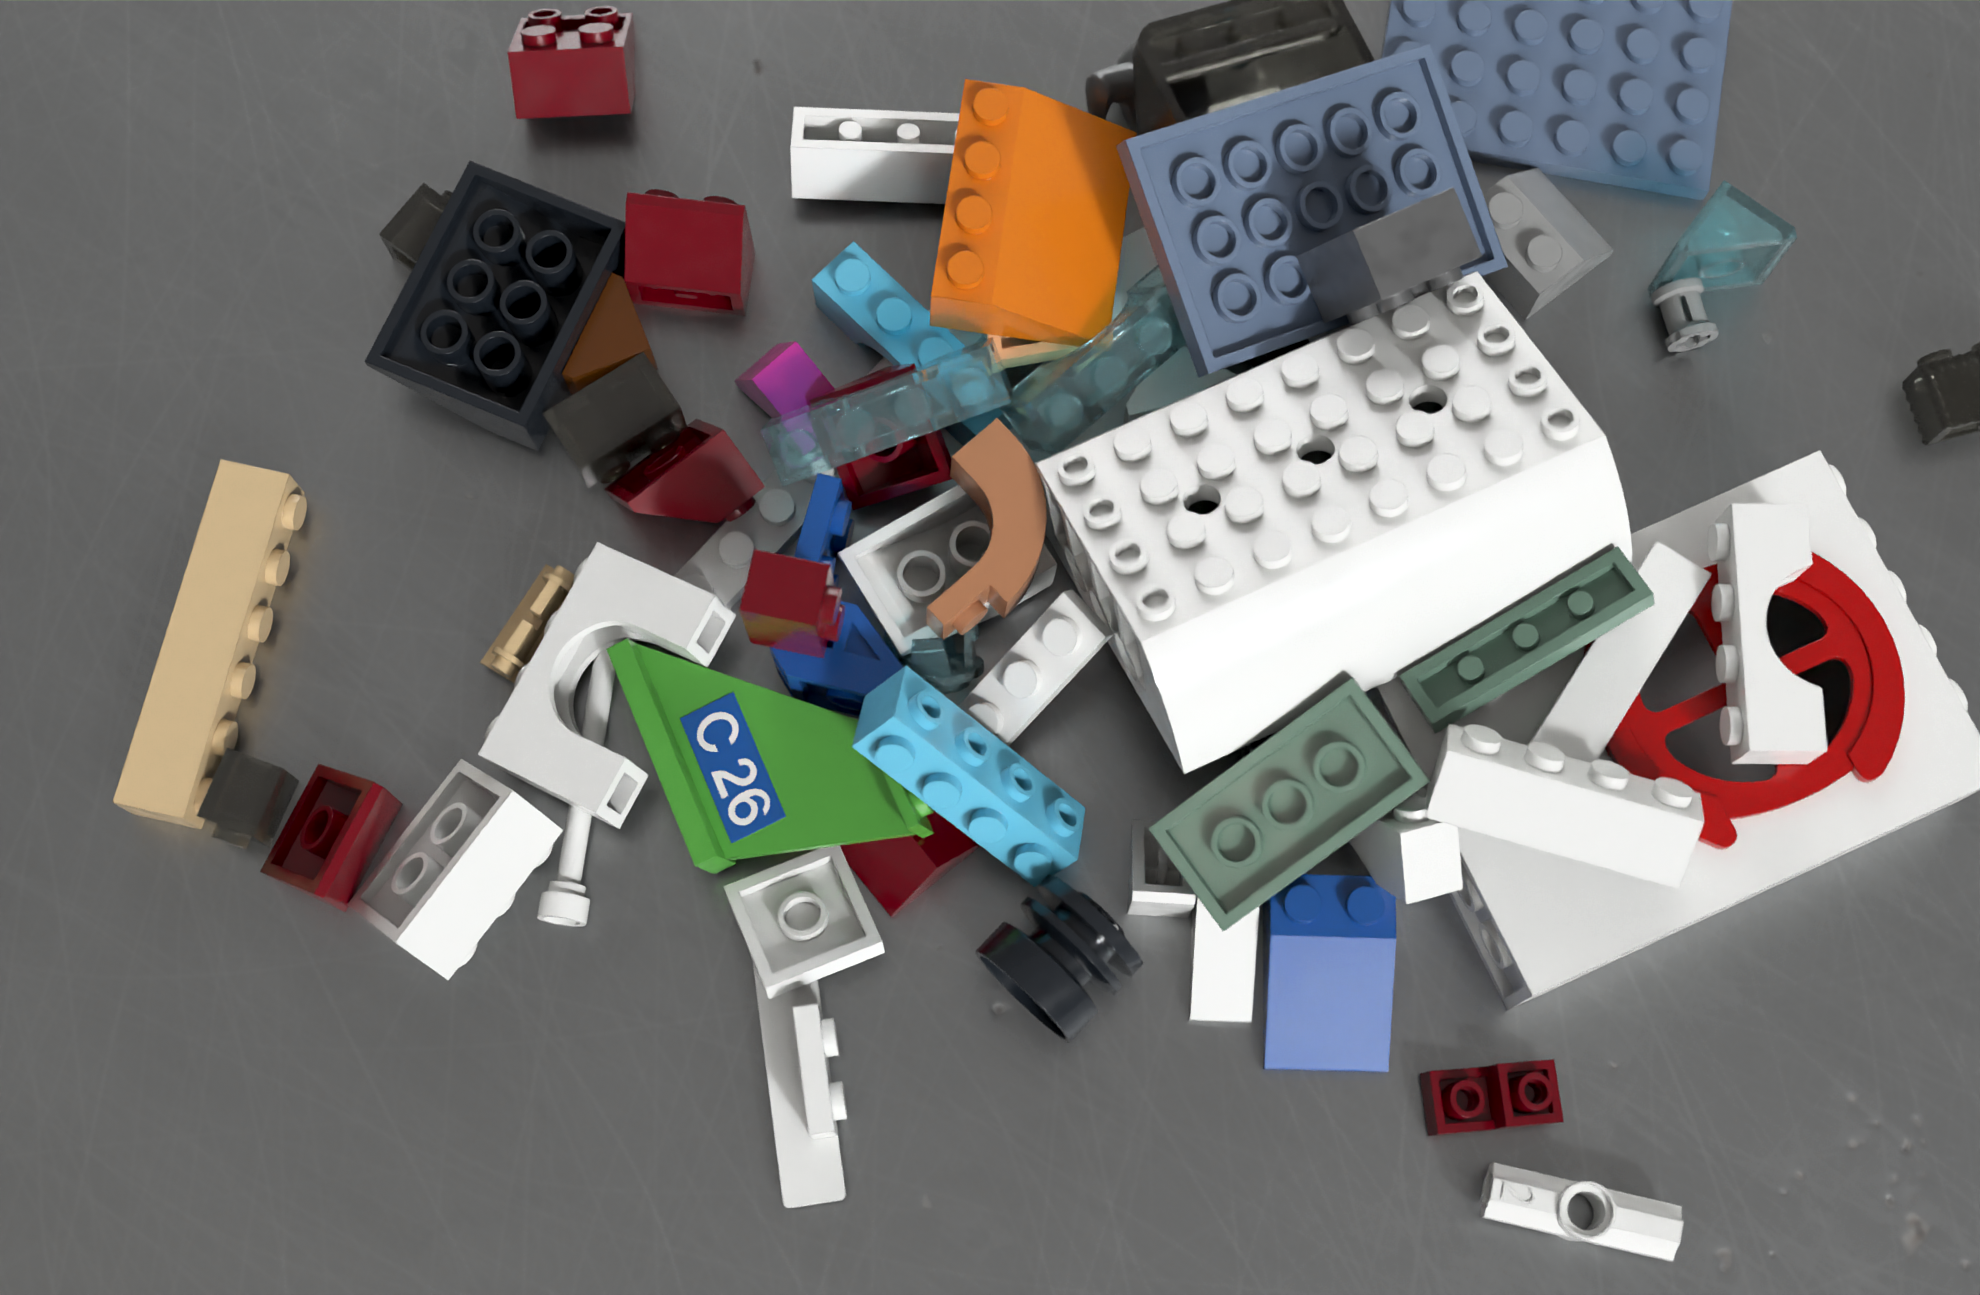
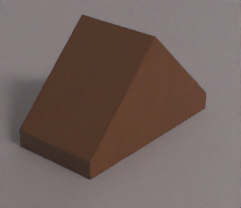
M611 273L562 372L570 393L579 398L587 397L658 370L624 279L615 273Z

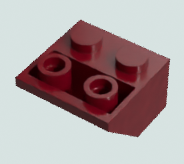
M611 6L589 8L584 11V15L562 16V12L557 9H540L528 13V18L520 19L507 52L516 119L631 114L635 99L633 13H618V9Z
M660 189L648 190L645 194L627 192L625 212V284L633 304L746 316L755 249L745 205H739L735 201L722 196H708L703 200L679 198L672 192Z

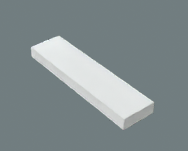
M1656 541L1637 570L1654 593L1655 604L1593 640L1530 743L1541 742L1560 749L1565 756L1592 763L1594 760H1597L1710 578L1711 573L1659 541Z

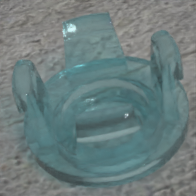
M977 624L964 634V653H956L953 635L944 640L942 637L912 639L911 657L904 659L903 656H899L886 633L883 635L884 642L903 667L908 666L943 695L967 688L971 684V680L980 677L985 671L984 660L976 656L974 641L980 637Z

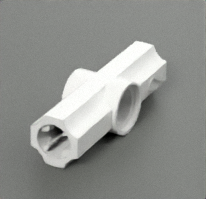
M1491 1162L1483 1182L1480 1199L1481 1218L1558 1235L1568 1241L1589 1242L1666 1261L1674 1260L1675 1252L1681 1242L1684 1223L1682 1219V1206L1606 1189L1595 1182H1576ZM1575 1194L1586 1197L1593 1207L1594 1217L1592 1223L1585 1230L1576 1227L1568 1216L1567 1206Z

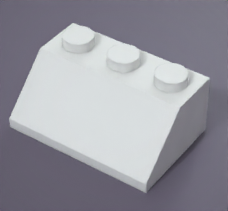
M460 759L347 905L399 946L449 980L458 967L463 966L470 960L477 948L478 941L494 920L510 908L514 901L515 893L533 869L541 865L548 858L552 851L553 843L562 833L563 829L515 791L463 759Z

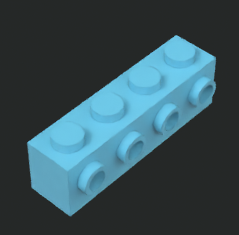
M908 666L903 667L865 695L852 747L1034 887L1038 886L1049 874L1055 875L1078 860L1086 808Z

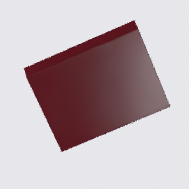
M914 363L887 366L809 400L848 499L852 502L853 510L952 480L950 476L952 458Z
M318 763L260 872L346 912L347 904L358 890L403 804L383 786L374 781Z
M935 810L927 815L934 834L925 838L913 835L840 845L849 867L891 918L980 847L978 843Z

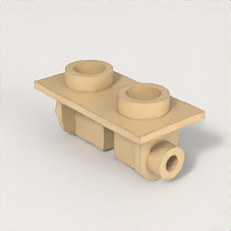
M546 564L480 663L515 684L519 671L530 662L541 643L549 618L560 609L572 588L574 574L562 566L557 565L554 569Z

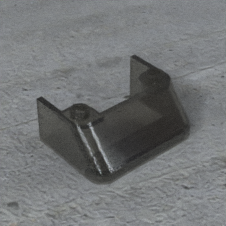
M1230 0L1157 20L1147 24L1141 30L1132 50L1137 136L1375 61L1343 0Z

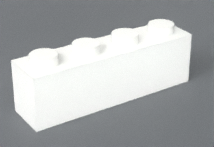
M794 107L790 145L792 198L945 204L960 113Z
M1448 724L1426 795L1425 818L1678 889L1705 822L1700 793L1693 792L1683 782L1666 777L1657 778L1654 781L1632 775L1624 767L1607 760H1594L1592 763L1567 757L1560 749L1546 743L1532 742L1524 745L1506 740L1496 731L1481 725H1467L1463 728Z

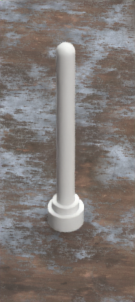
M607 649L600 652L593 660L581 735L584 738L604 747L616 675ZM570 804L556 881L549 882L548 892L541 893L537 918L552 924L580 927L587 924L590 899L585 897L586 887L580 884L592 815Z

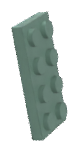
M1352 677L1148 829L1224 932L1423 788L1431 780L1355 678Z

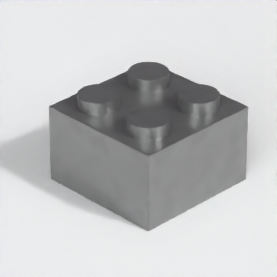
M1452 187L1347 232L1296 257L1324 324L1346 315L1350 325H1354L1377 314L1385 313L1406 304L1427 292H1432L1464 278L1460 266L1482 257V254L1455 188Z

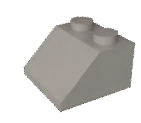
M1539 168L1507 175L1483 193L1508 265L1506 268L1485 276L1525 321L1603 262L1614 251Z

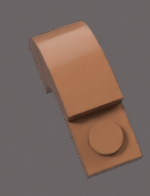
M998 418L956 452L951 459L950 476L983 512L989 526L990 543L982 558L927 607L926 624L942 641L955 629L961 635L972 629L987 613L988 609L984 606L987 601L1005 619L1026 594L1039 565L1047 522L1043 485L1034 462L1024 446Z

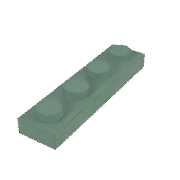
M1617 546L1399 675L1402 686L1436 734L1448 727V724L1455 723L1655 604L1654 593Z

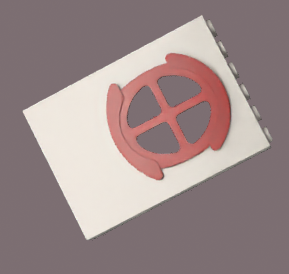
M1820 450L1632 533V565L1637 571L1656 541H1659L1711 573L1710 578L1688 613L1696 619L1716 656L1718 647L1723 645L1721 622L1714 620L1711 608L1713 588L1719 582L1717 561L1710 560L1707 549L1710 525L1714 524L1716 519L1731 503H1808L1812 565L1793 582L1775 589L1773 595L1792 600L1813 612L1821 621L1825 630L1821 639L1779 657V660L1795 675L1832 659L1844 663L1851 679V693L1848 709L1840 729L1828 744L1827 751L1808 764H1774L1775 773L1768 780L1754 782L1726 781L1706 776L1686 767L1671 755L1665 744V737L1668 733L1727 707L1726 683H1721L1659 712L1648 710L1644 706L1639 692L1597 760L1614 762L1624 767L1629 774L1654 781L1661 777L1672 778L1688 785L1693 792L1700 793L1705 822L1679 889L1458 827L1463 889L1450 892L1449 895L1507 1011L1952 805L1980 790V734L1967 712L1968 703L1966 696L1954 680L1948 679L1936 657L1937 647L1932 635L1924 626L1916 622L1906 604V591L1901 580L1894 572L1887 570L1876 550V538L1872 528L1863 518L1857 517L1846 497V485L1841 473L1833 465H1828ZM1592 642L1452 725L1463 728L1467 725L1485 726L1499 733L1503 739L1528 745ZM1400 677L1366 691L1367 696L1431 779L1447 727L1436 734L1433 732L1402 686ZM1429 783L1418 790L1416 794L1426 798Z

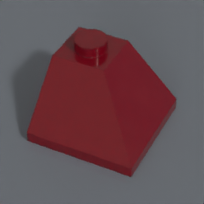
M695 419L604 490L611 499L634 513L719 523L724 518L727 522H731L748 512L756 503L753 496L762 490L765 485L724 429Z

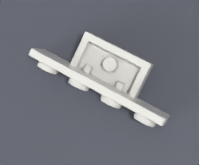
M753 963L783 1205L787 1208L841 1201L846 1197L837 1120L847 1119V1109L843 1082H831L828 1057L839 1056L834 1018L823 1019L818 980L768 999Z

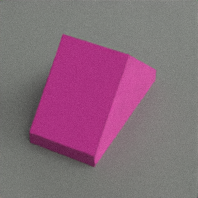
M796 341L776 344L735 380L737 387L807 450H810L824 437L809 400L835 388Z

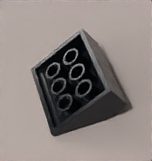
M469 161L364 362L372 369L474 424L539 451L569 391L562 372L611 273L620 275L625 279V222L486 166Z

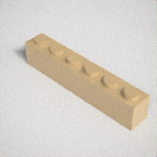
M220 459L113 798L114 804L131 814L202 830L206 815H211L216 809L221 792V784L217 778L224 756L228 757L231 755L237 742L238 723L235 719L241 699L249 697L255 683L256 668L252 663L259 642H264L271 631L273 611L270 608L276 586L283 585L288 575L290 555L287 549L293 530L297 531L301 528L306 516L307 500L304 496L305 492L288 473Z

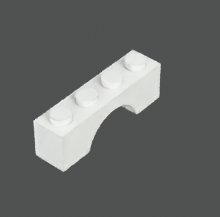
M1731 503L1716 519L1714 524L1710 525L1707 538L1709 558L1711 561H1717L1719 584L1714 586L1712 592V615L1716 622H1721L1723 645L1718 647L1716 653V675L1720 683H1726L1727 707L1722 709L1720 716L1721 740L1724 745H1730L1731 764H1808L1827 751L1822 687L1799 678L1785 667L1770 644L1766 628L1767 608L1775 589L1793 582L1812 565L1808 503Z

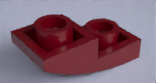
M1554 1059L1498 1063L1486 1067L1435 1070L1420 1073L1428 1136L1511 1129L1564 1122Z

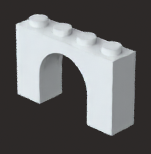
M597 542L590 556L578 566L574 575L573 586L560 609L549 618L545 626L544 637L532 659L519 671L515 680L514 691L501 714L488 726L484 744L478 755L502 771L620 829L649 775L627 758L581 735L573 712L574 694L581 675L600 652L627 638L632 641L656 644L708 668L736 615L716 595Z

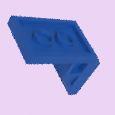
M817 473L794 557L830 564L834 585L838 587L839 575L834 574L837 552L849 547L855 523L854 519L849 518L852 502L845 500L841 478ZM841 601L840 604L845 605L842 631L838 642L828 640L824 658L771 647L770 651L778 675L791 697L859 719L865 695L901 670L903 666L858 605Z

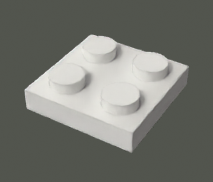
M840 846L816 849L723 886L768 999L885 953L883 941Z

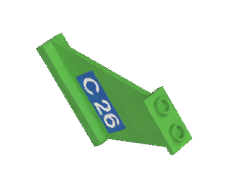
M628 638L607 648L615 672L695 867L717 874L735 865V860L913 835L925 838L934 834L927 815L933 813L934 810L852 747L858 724L857 719L642 646Z

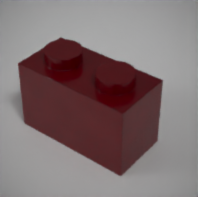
M754 549L739 608L750 643L824 658L828 640L835 642L839 640L844 622L845 605L840 604L842 588L834 585L830 564Z

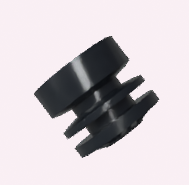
M1049 874L1038 885V891L1053 911L1051 912L1044 905L1027 896L1021 903V909L1035 930L1030 935H1027L1019 928L1003 922L976 950V956L994 978L1024 1008L1059 1038L1070 1043L1098 1013L1094 1002L1083 987L1090 981L1098 988L1115 995L1122 985L1106 963L1108 962L1121 973L1132 977L1142 967L1143 961L1126 939L1122 928L1098 903L1085 893L1073 889L1058 877Z

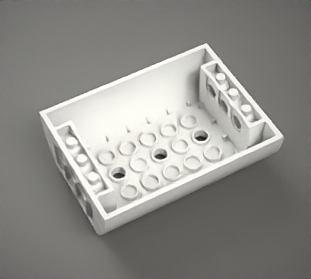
M1478 271L1466 274L1464 278L1420 295L1397 308L1347 326L1034 463L1043 485L1046 500L1047 522L1045 534L1085 603L1114 632L1108 643L1184 774L1282 730L1352 677L1355 678L1364 692L1399 677V675L1617 546L1632 564V542L1627 507L1606 435ZM1432 401L1439 403L1443 409L1434 414H1427L1423 411L1414 410L1413 407L1422 402ZM1316 450L1325 451L1332 455L1328 461L1321 464H1313L1309 461L1301 460L1303 455ZM1201 500H1210L1219 505L1213 512L1204 515L1187 510L1193 503Z

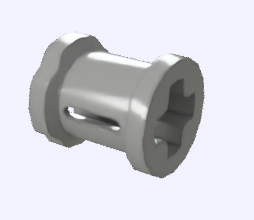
M1700 278L1676 280L1658 288L1650 296L1654 307L1661 308L1669 333L1665 340L1669 352H1684L1701 347L1716 339L1719 335L1716 324L1709 323L1700 297V294L1704 291Z

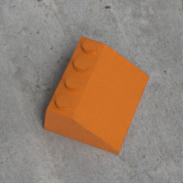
M965 79L931 291L930 326L1107 351L1130 184L1116 146L1126 139L1136 137L1137 132L1025 87Z

